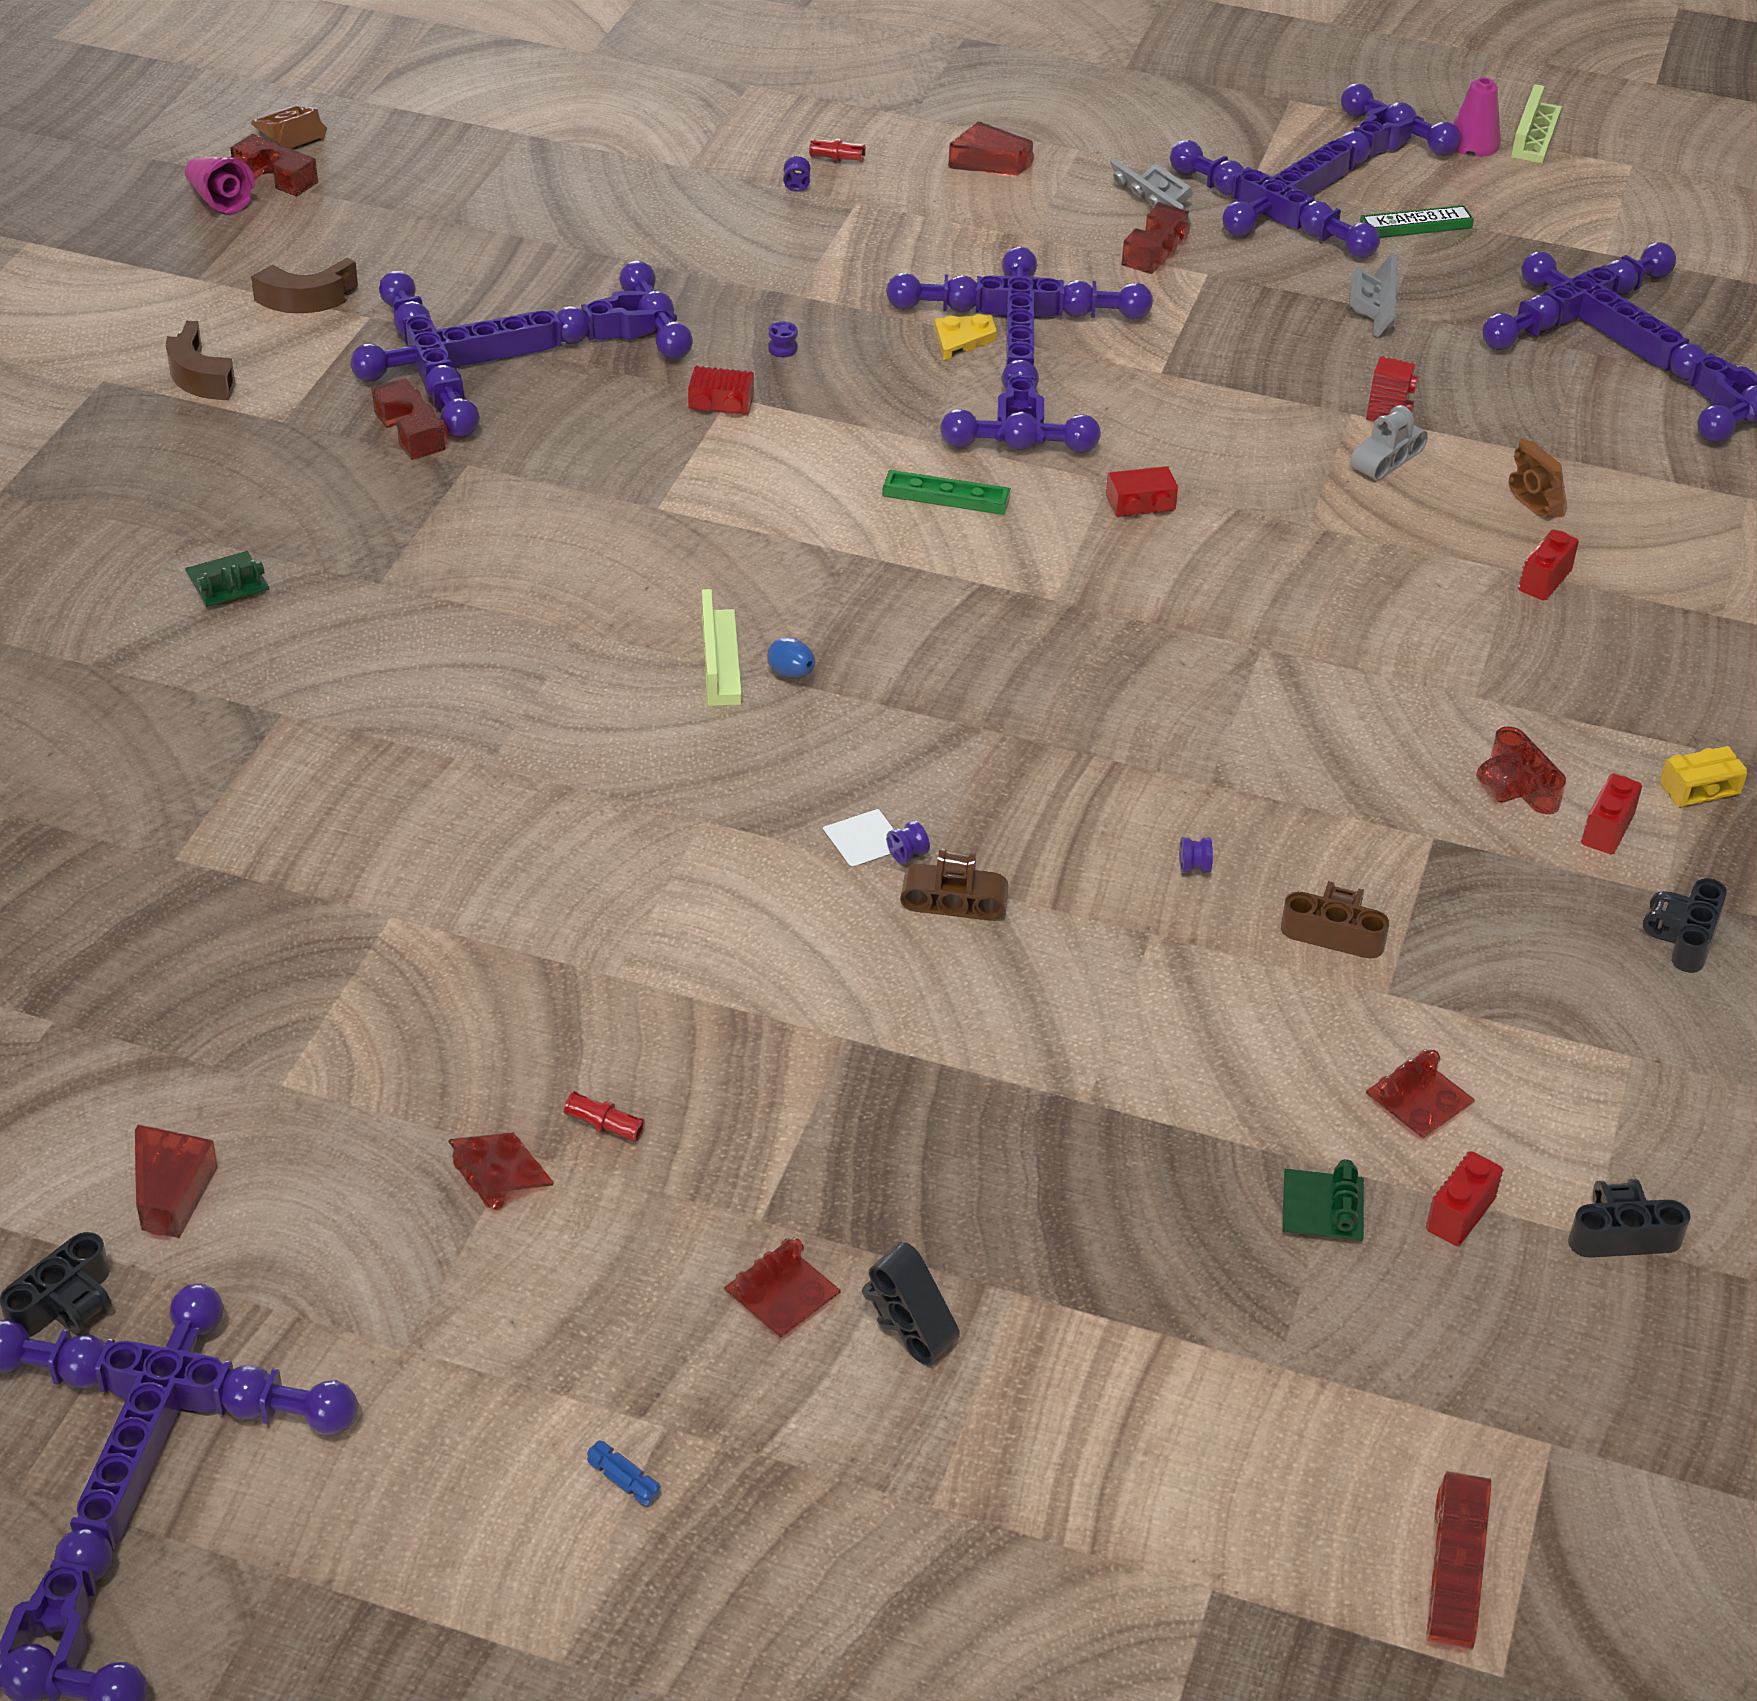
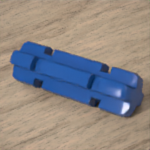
M599 1440L589 1448L587 1452L588 1463L599 1471L605 1469L603 1473L627 1493L631 1494L634 1492L635 1495L633 1497L640 1503L649 1506L658 1499L661 1494L660 1483L649 1475L643 1477V1470L619 1452L613 1454L614 1448L606 1442Z

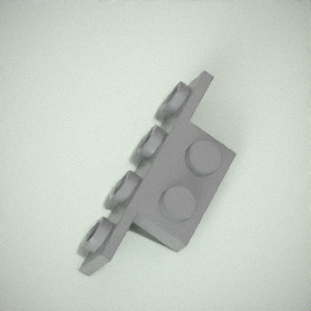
M1115 158L1110 161L1114 170L1113 177L1118 184L1131 188L1138 198L1144 197L1154 209L1164 211L1173 222H1180L1187 228L1191 225L1185 206L1182 205L1193 195L1189 185L1156 163L1140 176Z
M1393 253L1390 254L1378 269L1375 276L1359 267L1351 275L1350 306L1357 313L1374 319L1373 335L1377 338L1385 329L1389 330L1393 326L1397 317L1395 315V305L1397 303L1395 294L1398 269L1396 268V255Z

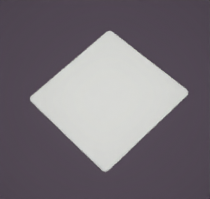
M878 809L823 827L825 833L851 867L891 854L887 846L886 835L889 831L893 830V827Z

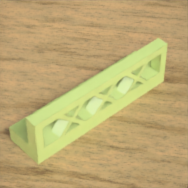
M1534 84L1515 135L1511 157L1543 164L1562 106L1541 102L1544 86Z
M703 589L702 630L708 706L741 705L735 609L713 610L712 590Z

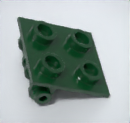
M248 551L185 568L206 607L220 605L227 601L270 590L262 574H265L262 562H255Z
M1348 1159L1341 1160L1334 1168L1333 1174L1284 1169L1282 1232L1363 1241L1364 1177H1358V1168Z

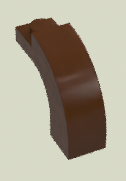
M348 257L328 269L314 274H293L272 264L251 276L254 301L269 309L285 313H314L332 309L345 303V294L358 287L356 261Z
M186 320L182 332H178L177 337L167 336L166 351L172 380L178 387L192 395L207 399L229 400L235 385L232 358L211 357L200 354L202 343L198 321Z

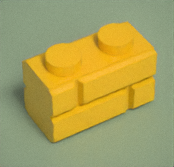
M1729 746L1715 749L1706 748L1697 753L1684 756L1677 754L1666 759L1660 778V785L1667 794H1671V799L1679 808L1741 794L1747 776V768L1739 759H1736V755Z

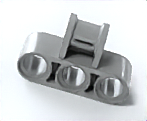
M1402 405L1395 406L1391 409L1389 415L1380 416L1375 420L1371 437L1356 447L1351 456L1350 465L1374 480H1381L1423 450L1428 440V432L1414 425L1413 414L1407 407Z

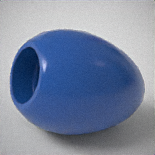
M779 638L768 649L767 661L774 672L783 677H803L808 675L815 667L813 652L805 643L796 638Z

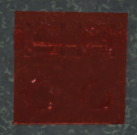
M1434 1049L1420 1051L1418 1056L1412 1060H1407L1403 1065L1398 1066L1393 1073L1383 1076L1378 1083L1366 1090L1367 1095L1421 1138H1424L1475 1102L1473 1097L1437 1070L1441 1058Z
M514 1132L455 1138L448 1141L455 1150L452 1154L454 1167L462 1173L472 1190L479 1193L478 1195L487 1208H492L493 1210L501 1209L506 1203L505 1196L507 1191L553 1186L554 1184L540 1163L537 1162Z
M796 1237L792 1239L785 1238L781 1242V1246L773 1252H766L763 1255V1259L758 1258L755 1260L754 1266L745 1272L740 1271L736 1274V1279L724 1287L727 1293L780 1338L841 1293V1290L801 1257L804 1246Z

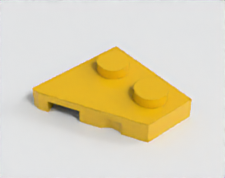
M976 314L964 317L946 316L944 318H934V330L943 360L952 358V351L960 348L968 352L980 345H987L996 341L997 330L992 315Z

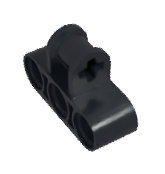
M1703 878L1696 881L1690 897L1668 891L1657 892L1652 896L1650 900L1651 911L1646 914L1643 920V928L1650 936L1675 944L1671 961L1679 970L1695 973L1703 969L1720 920L1727 889L1718 880ZM1667 901L1668 905L1666 911H1663L1662 908L1664 906V903ZM1660 919H1663L1664 921L1662 927L1659 929L1658 925Z
M1629 1179L1627 1183L1606 1184L1604 1180L1596 1181L1593 1187L1594 1204H1586L1578 1208L1569 1234L1568 1244L1577 1255L1588 1258L1676 1252L1682 1245L1691 1218L1690 1211L1685 1205L1676 1200H1646L1638 1179Z
M94 1232L78 1233L7 1286L0 1295V1305L4 1320L8 1319L21 1324L30 1337L39 1333L54 1320H57L74 1334H78L84 1329V1323L98 1312L108 1311L112 1307V1302L105 1289L100 1285L106 1280L110 1272L103 1239Z
M897 1242L869 1269L870 1281L863 1287L862 1294L866 1300L872 1302L879 1315L877 1322L880 1328L898 1331L910 1355L923 1365H932L960 1337V1331L920 1253L907 1242Z

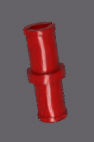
M811 139L810 142L812 144L809 145L810 156L832 158L833 161L846 159L863 162L866 154L865 144L843 143L840 139H835L834 142Z
M576 1091L570 1093L564 1106L565 1115H570L594 1125L596 1131L603 1133L607 1130L629 1139L633 1143L639 1140L645 1127V1119L616 1109L614 1103L609 1101L601 1103Z

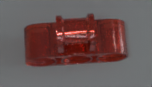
M1506 726L1496 731L1490 759L1482 763L1476 773V778L1479 782L1487 784L1493 790V796L1498 802H1507L1521 797L1534 811L1541 814H1554L1560 809L1566 786L1565 775L1518 728Z

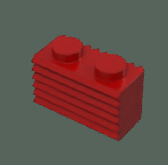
M1384 356L1379 358L1374 370L1366 420L1375 421L1380 416H1387L1391 409L1398 405L1407 407L1412 413L1414 401L1409 400L1410 393L1415 394L1419 376L1414 375L1416 364L1409 363L1408 361L1403 362L1396 358H1385Z
M698 365L695 366L688 386V408L748 415L754 395V373L752 371L747 372L746 370L741 372L740 370L735 371L734 369L729 370L727 368L723 370L716 367L712 369L710 367L705 368L702 366L700 368Z
M1169 466L1109 472L1107 475L1106 495L1118 518L1121 515L1125 517L1127 514L1131 516L1141 513L1143 515L1145 512L1148 514L1151 512L1156 513L1157 511L1160 513L1163 511L1167 512L1168 510L1173 512L1176 509L1178 484H1176Z
M1555 529L1551 530L1524 560L1523 570L1521 571L1522 575L1520 576L1521 580L1519 581L1520 585L1518 586L1519 591L1543 601L1548 600V597L1553 594V591H1556V588L1564 581V578L1572 572L1579 540L1568 535L1566 532Z
M1615 773L1609 774L1587 815L1588 818L1581 843L1610 855L1615 854L1622 837H1624V833H1626L1635 815L1643 785L1626 776Z
M1473 1151L1467 1152L1466 1156H1463V1160L1459 1162V1166H1456L1455 1171H1452L1451 1176H1448V1180L1444 1181V1185L1433 1196L1426 1223L1427 1231L1454 1246H1460L1497 1197V1189L1500 1186V1178L1503 1176L1502 1172L1504 1171L1502 1166Z

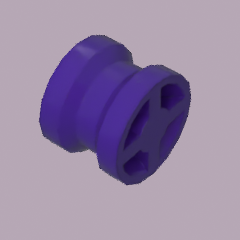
M794 156L785 162L783 182L789 190L802 191L809 186L811 166L805 158Z
M786 321L771 324L768 328V335L771 338L768 343L769 352L781 358L796 354L798 345L795 339L798 336V329L795 324Z
M915 820L905 824L904 829L896 828L889 831L886 835L889 851L900 864L909 862L915 854L922 856L930 850L928 835L923 826Z
M1181 837L1179 864L1182 873H1189L1192 869L1211 872L1213 864L1211 837H1202L1199 841H1192L1189 837Z

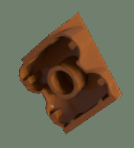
M295 105L252 120L251 125L290 153L293 147L319 138L323 141L327 131V127L320 120L318 109L316 107L305 108L302 105Z
M1520 439L1519 447L1515 449L1514 453L1517 471L1510 474L1508 481L1511 491L1515 494L1517 500L1537 516L1564 517L1568 507L1561 464L1533 441Z

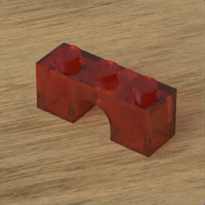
M255 134L247 136L230 147L231 157L246 163L253 172L254 180L264 174H274L275 189L297 197L318 183L316 158Z
M1158 202L1147 214L1145 231L1135 228L1124 240L1121 265L1153 274L1160 265H1164L1170 253L1176 251L1178 244L1188 237L1190 231V223H1188L1189 211Z
M406 378L372 387L374 413L386 428L397 425L399 445L411 460L445 450L444 437L448 435L446 424L434 414L432 406L429 403L426 404L422 399L418 388H413Z

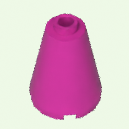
M1481 77L1471 83L1453 122L1461 134V143L1456 150L1460 154L1466 155L1467 151L1475 152V157L1489 156L1496 153L1501 144L1498 86L1490 78Z
M196 157L191 159L185 168L186 179L212 209L232 214L241 211L250 202L251 197L249 196L252 188L254 189L255 180L253 172L243 161L234 157Z

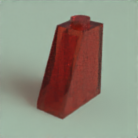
M980 121L949 143L948 167L952 169L1018 176L1029 168L1034 160L1032 140Z
M137 1125L135 1129L136 1207L142 1231H147L157 1236L165 1235L180 1239L218 1167L213 1140Z

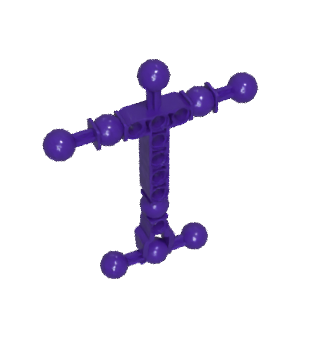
M1356 83L1349 85L1343 91L1341 106L1351 117H1361L1367 114L1366 120L1361 122L1359 127H1355L1353 131L1345 133L1341 138L1328 142L1273 177L1250 167L1244 168L1239 162L1228 160L1227 156H1222L1212 161L1204 157L1202 148L1191 140L1178 142L1171 149L1169 158L1171 166L1178 173L1188 175L1198 171L1208 176L1207 187H1215L1220 193L1232 195L1233 199L1238 200L1230 203L1222 215L1223 226L1231 235L1238 237L1248 235L1255 228L1257 217L1264 214L1287 226L1295 227L1296 229L1302 228L1308 235L1319 237L1320 241H1325L1331 236L1338 237L1345 241L1347 250L1353 256L1365 258L1372 256L1380 245L1378 230L1370 223L1361 222L1351 226L1340 221V209L1336 208L1333 210L1327 203L1315 201L1312 195L1346 175L1348 170L1354 168V165L1362 164L1366 159L1383 151L1397 150L1411 138V134L1426 139L1430 150L1440 156L1453 154L1461 143V134L1459 129L1450 122H1440L1435 125L1425 122L1424 118L1417 116L1413 107L1407 103L1399 102L1386 105L1374 99L1372 91L1366 85Z
M1651 243L1643 250L1639 261L1624 255L1620 260H1614L1607 266L1603 265L1593 268L1571 279L1557 271V262L1551 254L1543 251L1533 252L1524 259L1521 266L1522 277L1527 284L1534 287L1550 285L1552 287L1551 291L1547 290L1543 295L1533 296L1528 301H1521L1517 316L1513 317L1506 313L1493 314L1483 325V340L1489 347L1502 350L1511 347L1517 341L1519 332L1522 330L1537 336L1540 334V331L1549 330L1554 325L1558 326L1561 323H1567L1579 317L1654 365L1663 367L1666 371L1671 369L1677 378L1689 380L1688 384L1690 386H1694L1699 393L1710 400V406L1701 412L1697 420L1698 432L1705 440L1713 443L1727 440L1735 431L1736 423L1742 420L1757 423V375L1744 366L1737 367L1720 357L1714 356L1712 353L1706 354L1701 346L1689 343V339L1684 338L1680 332L1620 296L1628 294L1633 289H1639L1645 274L1654 278L1667 276L1673 271L1676 265V253L1666 243Z
M1021 246L1011 248L1005 253L1001 263L1005 276H977L976 282L971 277L964 275L955 276L948 281V274H945L944 284L920 283L913 274L899 273L890 279L887 284L886 294L889 302L895 308L910 309L917 305L920 300L943 301V311H947V305L952 310L959 312L970 311L976 306V313L1006 315V366L1001 376L1002 385L1006 393L998 396L997 421L976 420V417L967 410H951L944 416L940 425L941 435L950 446L966 447L974 442L975 438H992L998 442L1004 441L1010 448L1016 450L1029 449L1035 443L1043 444L1045 441L1065 442L1068 448L1079 453L1089 452L1097 446L1101 437V430L1098 422L1091 416L1084 414L1074 415L1066 421V424L1044 423V397L1037 395L1035 390L1039 382V374L1034 366V316H1062L1064 311L1070 316L1080 317L1085 316L1091 311V318H1095L1096 308L1119 309L1126 318L1133 320L1141 319L1149 314L1153 305V295L1144 284L1131 283L1124 286L1120 292L1097 291L1096 281H1092V287L1087 282L1080 280L1070 281L1064 286V280L1033 277L1038 266L1037 259L1033 252Z
M632 261L621 270L619 280L624 291L614 292L612 297L595 300L588 304H581V309L568 306L561 309L557 314L554 309L549 311L542 310L437 330L431 320L429 310L423 306L421 297L415 296L416 286L414 280L403 271H392L380 280L379 293L381 299L393 307L395 328L404 336V341L408 344V347L384 351L375 344H363L352 353L350 365L352 372L363 381H376L384 376L388 368L414 363L425 384L427 394L434 400L435 408L442 409L441 422L443 428L455 437H465L472 434L478 427L480 415L478 408L472 402L464 399L463 380L461 374L454 367L549 350L555 346H562V341L568 344H576L586 336L589 341L618 337L630 340L655 332L656 329L658 332L655 341L658 351L668 359H680L691 350L693 338L691 331L685 325L675 322L677 321V315L674 314V306L670 297L661 291H654L653 288L656 282L654 270L643 261Z
M202 1283L187 1285L181 1288L172 1298L169 1315L175 1328L166 1347L133 1341L115 1342L112 1339H108L105 1344L102 1339L89 1334L78 1335L72 1338L69 1330H62L57 1342L51 1343L30 1339V1335L25 1328L15 1321L8 1319L0 1320V1373L13 1372L24 1363L42 1366L50 1369L53 1384L60 1385L64 1380L66 1384L78 1389L99 1385L100 1392L106 1393L109 1390L118 1397L126 1398L78 1501V1517H73L70 1522L72 1531L65 1534L56 1545L54 1560L50 1564L51 1569L42 1578L30 1601L19 1603L11 1613L0 1641V1688L12 1701H42L46 1698H49L50 1701H57L61 1695L87 1701H147L149 1689L147 1679L140 1669L131 1663L111 1662L98 1669L96 1673L76 1669L88 1645L83 1624L89 1612V1596L95 1595L97 1590L95 1582L102 1579L110 1569L112 1554L116 1549L115 1544L119 1542L126 1530L179 1410L184 1409L200 1413L217 1411L221 1415H224L227 1410L230 1415L243 1420L255 1419L262 1415L264 1424L271 1423L277 1410L304 1415L305 1420L314 1431L323 1435H337L349 1429L357 1417L359 1403L349 1385L337 1380H329L313 1386L310 1391L282 1386L279 1369L273 1368L270 1374L265 1369L256 1365H242L233 1369L231 1361L222 1363L213 1356L192 1353L198 1336L214 1331L222 1321L224 1310L222 1298L216 1290ZM60 1630L64 1631L55 1656L49 1649L39 1644H28L34 1635H44L47 1631L50 1633Z

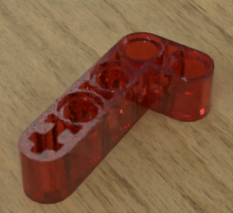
M1446 1471L1439 1485L1434 1522L1438 1524L1426 1642L1469 1650L1474 1648L1479 1618L1491 1497V1478Z

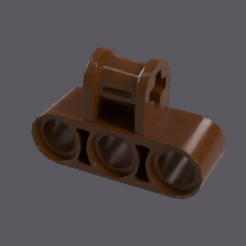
M940 847L937 865L913 864L906 869L900 901L905 908L914 912L991 921L997 920L1004 915L1009 884L1007 879L999 873L975 870L976 851L962 854L947 852L946 848Z
M1328 881L1323 897L1298 891L1292 892L1285 898L1281 931L1286 937L1296 941L1372 959L1381 956L1384 952L1389 930V919L1383 912L1361 906L1364 889L1359 888L1357 891L1337 887L1334 882Z

